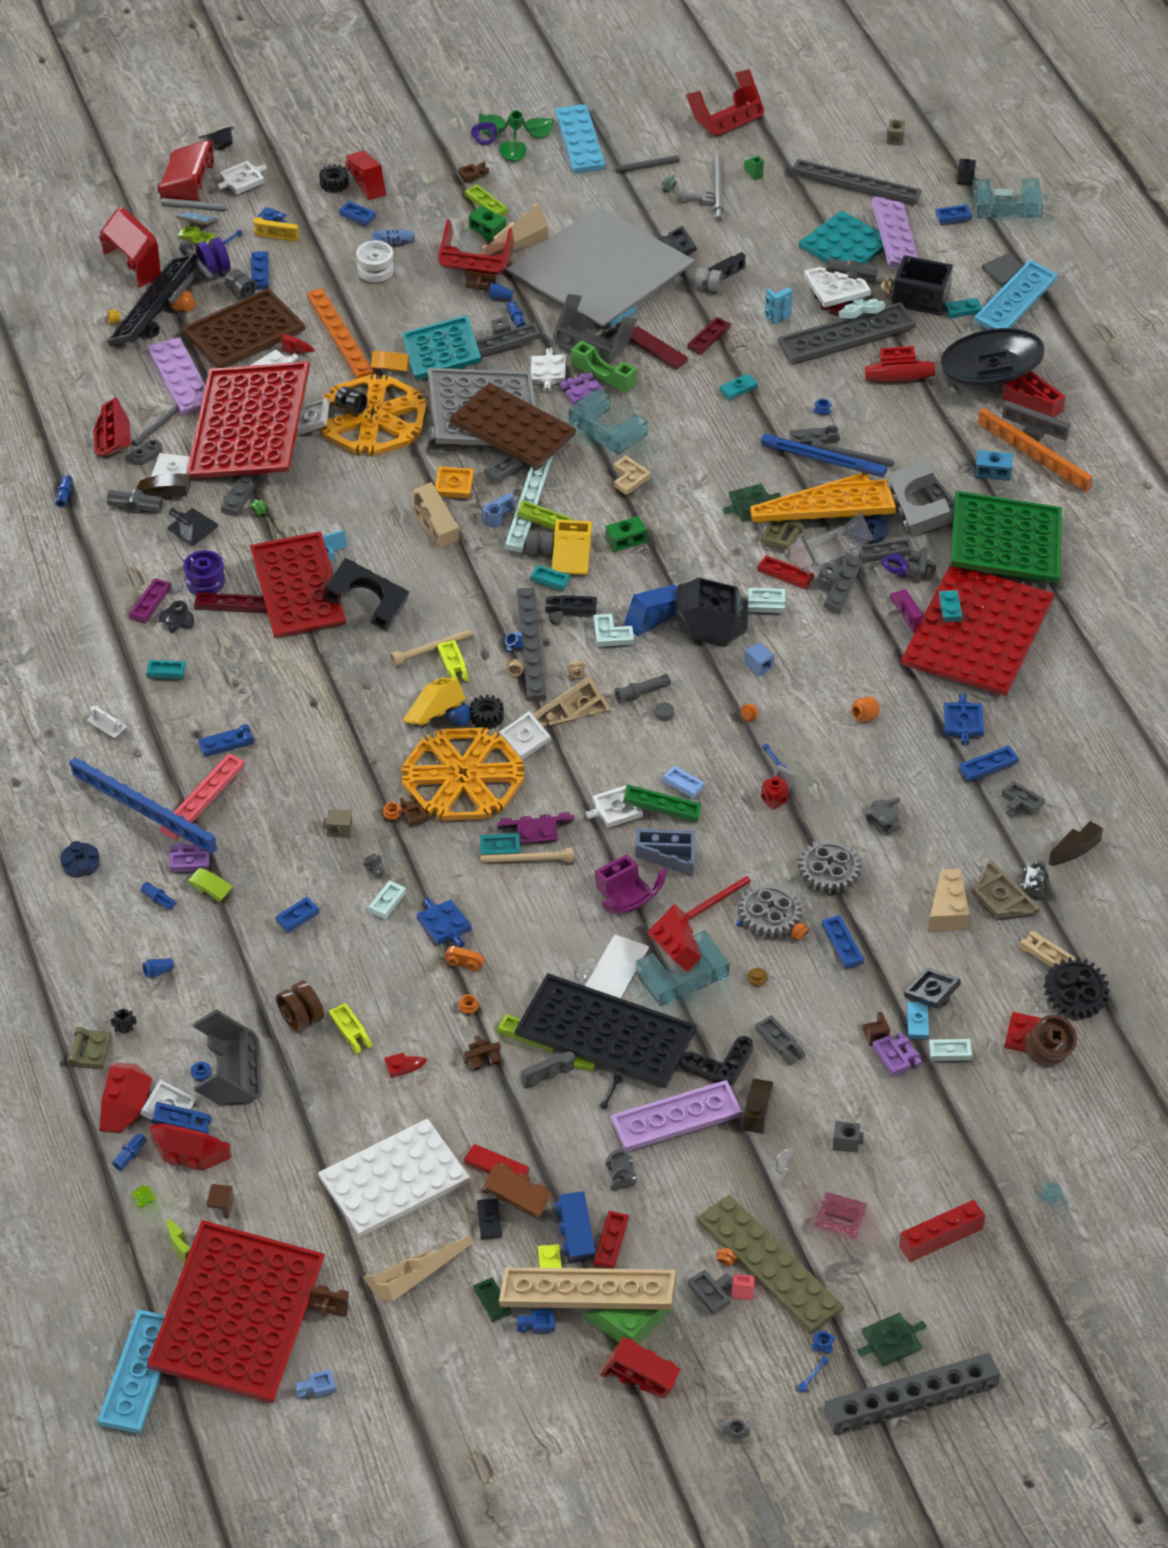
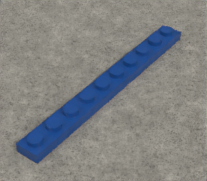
M76 757L69 761L72 775L205 851L213 854L217 850L216 838L211 832L204 831L197 824L190 823L184 817L174 814L170 809L164 808L154 800L144 797L140 792L130 789L126 784H121L112 776H107L99 769L88 765L85 761H81Z

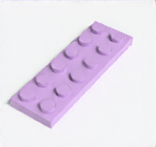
M874 196L871 202L888 266L899 268L904 255L918 258L904 204L899 201H891Z
M180 337L147 346L148 353L175 404L177 403L181 416L200 411L205 384Z
M725 1080L611 1115V1122L625 1152L742 1117V1110L728 1081Z

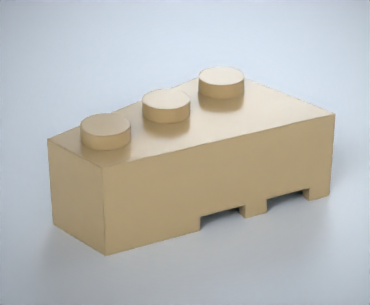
M961 868L942 869L930 914L928 932L968 929L969 909Z

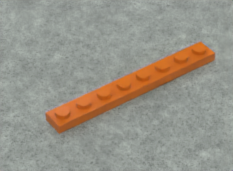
M323 288L307 292L309 302L356 379L370 374L372 377L373 370Z
M982 408L979 411L978 424L983 428L989 430L1084 492L1091 489L1092 476L986 408Z

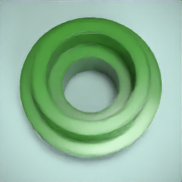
M255 499L253 504H251L252 509L258 516L265 515L267 513L265 510L267 509L266 505L262 500L258 501Z

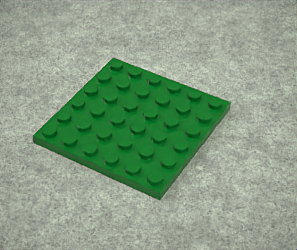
M955 491L950 566L1059 583L1062 507Z

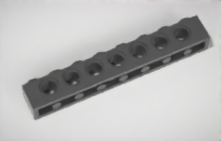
M989 1352L825 1401L824 1415L833 1435L838 1433L845 1434L858 1427L865 1428L875 1422L888 1421L895 1416L911 1414L915 1410L929 1409L935 1404L949 1403L956 1398L962 1396L969 1397L982 1390H992L998 1386L1000 1373Z

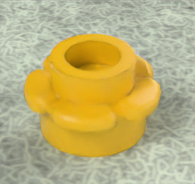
M115 308L108 310V323L115 325L120 321V312H117Z

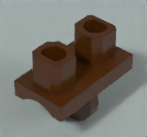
M466 271V288H473L479 292L481 290L489 291L491 283L496 284V274Z
M479 1035L474 1036V1043L468 1044L470 1051L464 1052V1064L468 1063L472 1072L483 1068L482 1058L487 1057L490 1066L501 1062L500 1042L489 1044L488 1039L481 1040Z
M319 1285L317 1288L311 1287L309 1308L320 1310L322 1317H327L328 1313L346 1316L348 1313L349 1292L342 1289L338 1290L337 1293L332 1292L324 1285Z

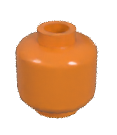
M866 696L854 701L851 712L853 717L859 722H868L878 717L880 705L872 696Z

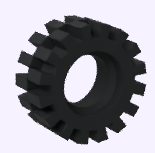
M330 164L328 167L324 166L319 172L321 188L326 192L329 190V193H332V191L337 193L338 190L342 192L343 189H347L349 186L348 170L342 167V165L336 166V164H333L331 166Z
M486 694V697L480 695L479 699L476 697L474 701H471L470 720L473 725L475 724L477 728L481 726L484 729L485 727L491 729V726L496 728L497 724H501V721L504 719V706L499 698L495 699L494 695L490 698L489 694ZM484 710L493 711V712L490 713V714H483V713H481V711H484Z

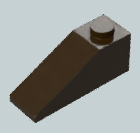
M753 1078L744 1112L743 1131L764 1133L773 1081Z

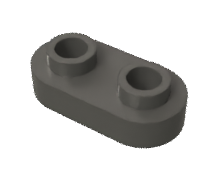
M152 439L131 452L132 463L140 466L153 460L159 453H162V443Z

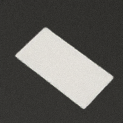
M615 934L585 986L621 998L649 946Z

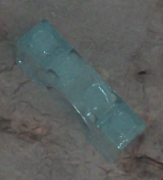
M1022 179L1021 197L1015 200H1002L994 196L991 191L990 180H973L972 198L976 218L1041 217L1043 202L1039 179Z
M598 388L569 408V422L593 437L597 442L606 446L610 451L620 455L648 435V421L635 413L618 425L599 423L596 419L611 409V396Z
M706 930L693 935L694 940L697 942L701 959L697 962L699 967L690 974L675 975L668 972L654 953L636 961L637 976L659 1006L670 1004L680 997L688 996L700 988H706L709 984L729 976L730 963Z

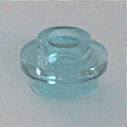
M1049 1182L1042 1187L1041 1196L1045 1201L1055 1203L1062 1198V1189L1057 1183Z

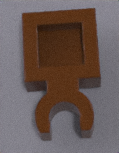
M482 162L478 166L470 164L458 168V173L464 182L479 179L480 175L489 174V168H486V163Z
M410 795V802H405L403 798H400L401 807L403 808L402 813L409 827L428 821V816L421 803L415 804V797L413 795Z

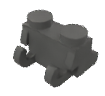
M1037 860L1032 865H1028V868H1024L1025 882L1021 883L1020 888L1028 896H1036L1038 900H1044L1043 882L1048 879L1049 874L1045 864Z
M623 1149L612 1151L605 1161L608 1169L613 1171L611 1176L613 1181L610 1185L611 1191H616L620 1187L629 1188L630 1185L634 1186L637 1177L631 1171L633 1165L632 1156H628V1153H625Z

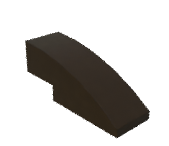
M182 473L156 475L140 480L137 489L141 490L145 495L163 497V499L169 500L172 495L187 497L191 487L190 474Z
M1089 821L1080 832L1072 829L1051 851L1049 865L1054 866L1071 861L1094 848L1101 841L1103 828Z

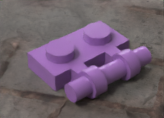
M592 372L582 373L577 378H569L565 382L560 383L562 390L569 389L566 390V397L573 406L604 395V389L597 380L589 381L594 378Z
M180 842L178 845H170V873L194 872L199 868L209 871V852L195 844H184V842Z
M902 1032L896 1035L897 1040L895 1041L889 1035L874 1041L872 1044L873 1049L892 1077L910 1070L911 1064L909 1062L914 1063L916 1067H920L923 1064L920 1054L917 1050L913 1049L910 1039L905 1037Z

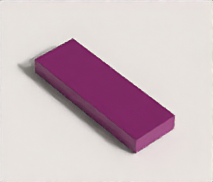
M154 578L129 613V619L146 624L171 589V583Z

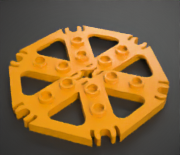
M370 374L334 385V388H330L331 394L326 392L325 396L323 395V399L327 398L329 400V405L336 406L335 395L342 386L353 388L361 384L369 386L367 392L368 404L364 412L359 415L344 410L348 413L335 418H327V425L319 428V431H322L324 439L357 455L356 453L359 450L360 456H362L364 451H368L369 456L372 455L373 451L374 456L411 445V442H415V436L420 437V434H422L427 409L426 399H422V393L419 390L388 376L387 380L385 375L381 379H376V374L373 375V379H371ZM389 386H395L407 393L405 396L384 402L386 390ZM412 411H418L417 419L414 423H408L396 417ZM360 428L359 437L356 441H350L338 435ZM379 428L396 436L397 439L378 443Z
M484 728L439 729V731H435V738H431L428 734L426 735V740L423 737L402 765V786L409 795L415 797L417 804L421 803L425 812L428 810V816L437 812L438 820L441 818L442 821L487 819V817H492V810H495L498 814L500 813V808L504 811L523 784L524 772L522 771H524V762L501 735L497 738V732L492 736H488L489 729L484 730ZM453 739L474 740L463 757L450 742ZM495 749L501 750L510 761L506 763H484L491 751ZM425 752H432L442 764L415 766ZM508 782L511 784V787L503 798L498 799L484 783ZM442 784L432 800L428 802L416 790V787L419 785ZM464 791L475 804L477 810L474 812L455 813L451 811V807Z

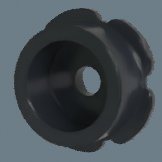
M151 321L146 325L145 334L147 337H156L160 332V326L156 322Z

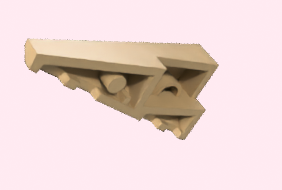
M537 203L533 204L532 210L521 214V219L516 223H510L493 238L494 241L489 245L485 244L482 247L483 250L478 254L495 256L503 253L509 228H512L515 240L513 251L548 239V224Z
M587 677L533 713V716L544 727L609 711L611 708L604 696L598 691L592 679Z
M464 1236L456 1242L444 1244V1247L437 1251L428 1250L403 1260L401 1263L390 1268L385 1267L376 1275L363 1276L364 1281L381 1301H394L472 1245L470 1236Z

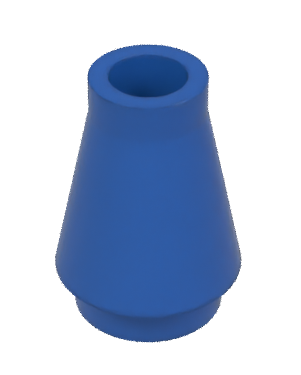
M491 283L488 297L512 301L514 291L498 283Z
M171 958L147 959L146 962H143L142 968L145 977L153 979L174 969V964Z

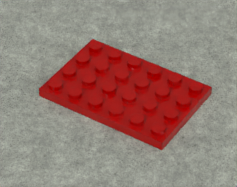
M321 531L250 545L252 559L274 638L346 624L341 602L337 606L322 598L325 586L333 576Z

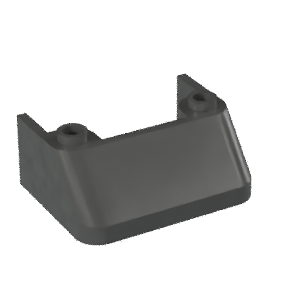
M568 294L553 334L554 342L561 347L571 350L582 340L594 346L603 361L607 364L612 363L627 347L637 319L623 317L618 332L613 335L610 342L583 330L586 323L585 318L577 313L582 296Z
M217 1009L193 1023L195 1029L207 1035L209 1050L219 1055V1073L194 1086V1091L217 1104L252 1102L261 1096L260 1043L257 1035L249 1028Z

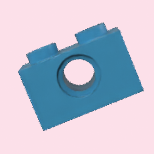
M978 450L975 477L1010 481L1013 453Z

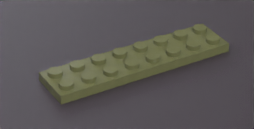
M730 1194L697 1217V1222L723 1248L733 1250L735 1252L734 1255L737 1256V1261L752 1276H755V1279L811 1334L844 1310V1305Z

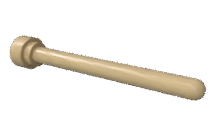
M466 630L406 652L390 653L391 663L394 667L400 666L406 659L437 649V644L453 640L457 642L469 638L473 635V631Z
M567 847L562 852L482 855L480 861L482 863L562 859L566 863H574L573 847Z

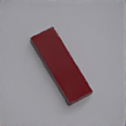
M716 317L687 344V349L702 355L731 328V323Z

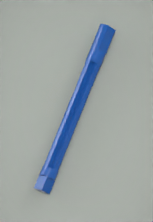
M765 433L761 438V444L766 447L882 478L887 473V466Z

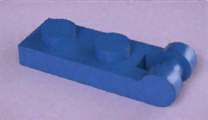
M243 724L238 729L198 739V743L203 756L208 757L249 746L254 743L255 739L250 734L249 725Z
M156 1101L151 1123L156 1125L169 1124L209 1134L208 1125L211 1124L212 1116Z

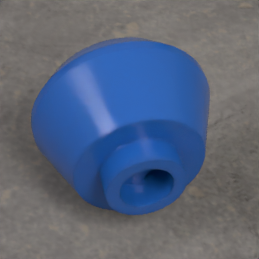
M461 703L456 708H449L445 716L454 725H465L470 718V706L466 703Z

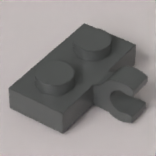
M1014 780L1002 791V797L1011 801L1007 805L1010 809L1006 812L1010 817H1014L1020 807L1033 815L1045 802L1044 798Z
M704 1269L687 1280L688 1286L712 1315L730 1305V1299L724 1293V1291L732 1287L730 1283L732 1278L728 1273L714 1281Z

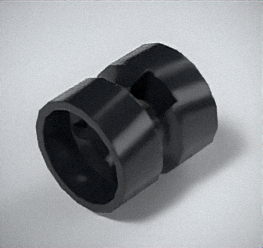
M342 386L336 392L335 405L337 407L348 410L356 415L363 413L368 404L366 394L347 386Z

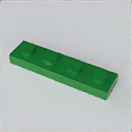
M629 784L625 788L623 804L696 823L699 820L701 803Z

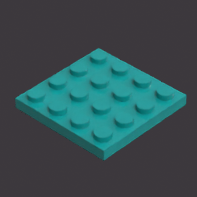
M843 210L800 240L798 246L827 263L828 258L843 261L854 260L861 264H867L884 251L880 232Z
M468 315L402 332L416 381L428 377V368L460 369L482 363Z

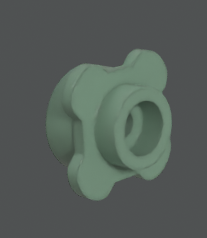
M674 174L671 177H666L663 181V191L666 189L671 191L676 186L677 180L674 179Z

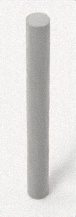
M165 198L161 200L162 205L227 210V204Z

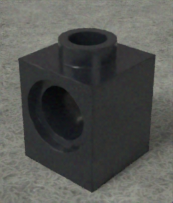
M960 158L957 184L973 186L976 160Z

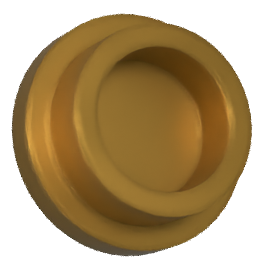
M753 968L748 972L747 978L752 986L760 987L767 981L768 975L762 968Z

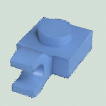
M330 1369L309 1374V1381L296 1383L298 1399L305 1398L312 1392L315 1397L336 1392V1385Z

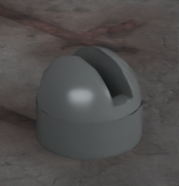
M563 612L548 613L550 622L555 625L560 624L563 621Z

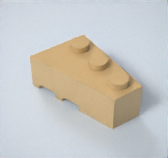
M430 482L413 489L414 516L437 545L442 548L459 541L460 527L453 519L433 483Z

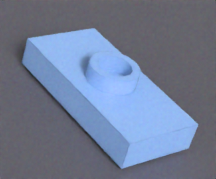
M673 766L662 777V782L693 799L705 787V782L676 766Z

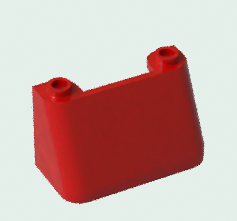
M201 141L175 149L173 153L171 152L169 164L157 188L161 200L162 198L188 201L201 200L198 190L202 189L201 181L206 168H213L215 164L212 141Z

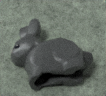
M900 798L873 801L871 804L872 809L865 815L866 822L879 828V831L885 835L890 834L892 831L900 830L897 811L892 809L895 804L899 803Z

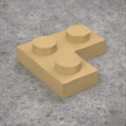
M626 455L613 464V469L622 475L614 481V487L625 495H628L651 478L650 471Z

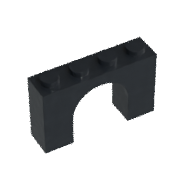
M344 558L325 586L322 598L338 606L351 589L366 588L373 591L378 596L380 604L373 614L371 624L387 632L405 605L409 591L358 565L356 562Z

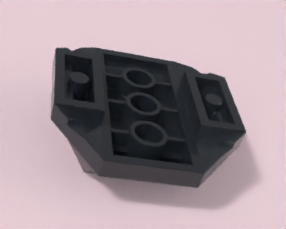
M698 577L690 582L678 584L676 588L675 617L685 628L690 639L726 647L733 640L743 635L748 628V601L743 599L736 586Z

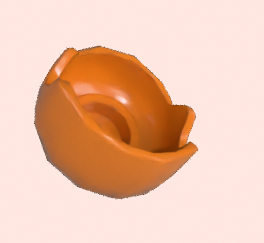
M185 290L174 304L169 303L170 308L174 309L177 313L181 310H185L188 313L196 305L192 293L188 290Z

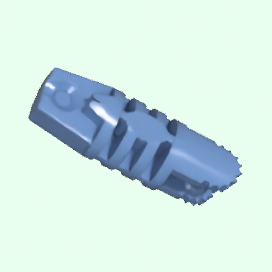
M399 229L372 232V241H382L389 245L409 243L415 240V234L412 230Z

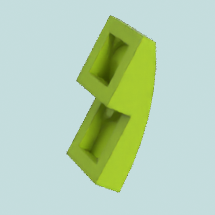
M185 225L178 234L179 239L187 240L194 246L203 241L209 244L211 239L217 238L215 233L201 232L200 227Z
M199 868L187 881L201 894L206 892L219 903L233 888L222 878L202 868Z
M169 1218L166 1223L170 1243L177 1256L185 1264L191 1248L185 1244L184 1231Z

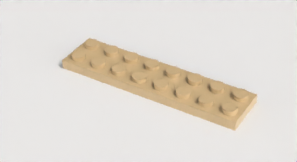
M505 1267L499 1304L500 1307L672 1310L677 1273L676 1270Z

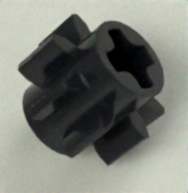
M124 1008L114 1012V1018H111V1026H114L115 1032L119 1031L123 1034L133 1031V1025L137 1024L133 1011H128Z

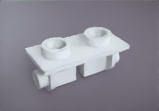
M92 706L90 708L92 716L87 721L111 737H117L127 728L120 719H115L101 710L99 706Z

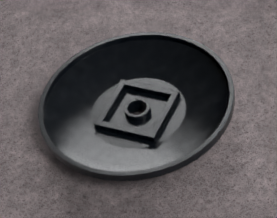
M1016 328L987 329L969 334L952 343L941 357V367L947 377L959 383L969 385L999 384L1019 378L1036 368L1044 357V344L1037 335L1026 330Z

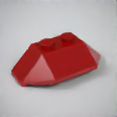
M115 397L102 405V412L98 416L93 429L94 454L97 456L115 454L131 445L130 421L119 400Z
M116 1062L110 1066L101 1100L100 1132L122 1133L127 1126L142 1116L140 1113L148 1100L152 1077L137 1064Z
M152 1124L150 1126L152 1142L163 1161L171 1165L177 1164L192 1170L204 1171L229 1160L232 1156L230 1143L222 1142L209 1134L169 1124Z

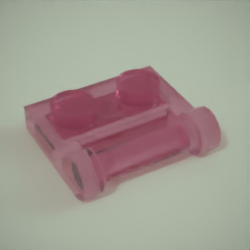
M826 1192L815 1221V1227L822 1228L823 1226L850 1234L849 1237L856 1238L867 1203ZM825 1215L851 1222L853 1225L849 1226L825 1219Z

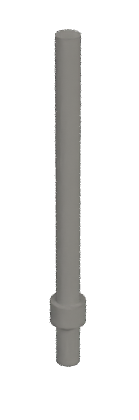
M715 155L714 212L716 213L717 221L722 220V213L724 212L720 155Z

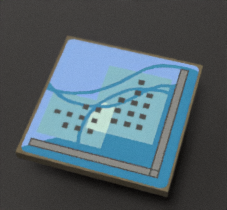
M185 212L176 216L177 219L190 221V226H194V222H196L200 228H202L203 224L207 225L218 221V218L191 212Z

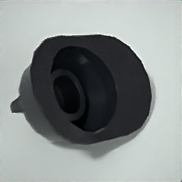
M226 127L198 138H207L209 141H212L215 149L222 150L233 144L232 130L234 127Z

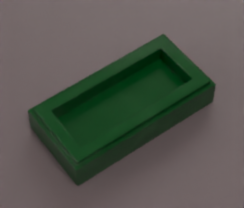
M493 1277L473 1285V1290L491 1322L512 1314L510 1307H500L499 1297L501 1291Z

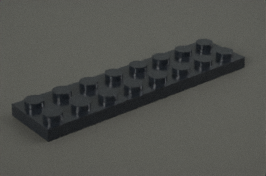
M195 253L173 258L168 262L106 341L110 347L120 346L127 342L132 343L138 339L140 332L145 330L147 323L155 317L154 314L162 308V304L170 298V294L179 286V282L187 276L186 273L194 267V263L198 259Z

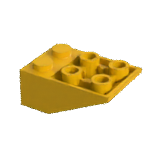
M556 519L552 559L553 570L571 575H588L592 543V521Z
M441 677L426 685L404 717L403 722L411 723L412 725H425L430 722V718L445 714V710L448 708L452 709L460 706L461 701L465 700L466 697L458 679Z

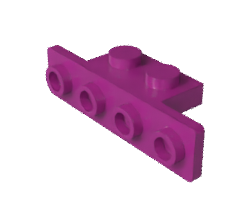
M906 589L891 593V600L912 632L915 633L924 615Z
M570 812L559 813V816L551 817V814L539 815V818L533 819L531 816H522L520 820L513 821L512 818H502L501 822H497V829L517 827L520 844L557 841L556 823L573 822L575 815H570Z

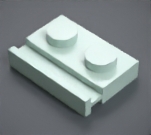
M748 588V612L785 613V589Z

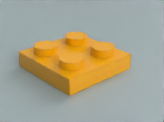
M439 466L435 488L440 497L470 499L474 469Z

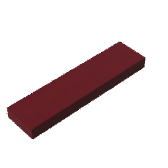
M639 326L634 328L629 341L675 370L688 362V357Z
M196 593L194 610L267 614L264 599L261 595Z

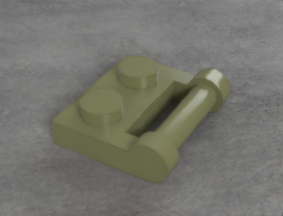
M793 520L770 521L761 536L760 543L779 548L784 553H790L793 548L792 544L798 534L803 531L804 526ZM788 528L792 529L788 539L783 541L782 539Z
M76 1027L71 1055L68 1056L66 1063L71 1067L103 1070L112 1038L111 1032L86 1030L83 1027ZM86 1039L88 1043L84 1058H79L82 1041Z

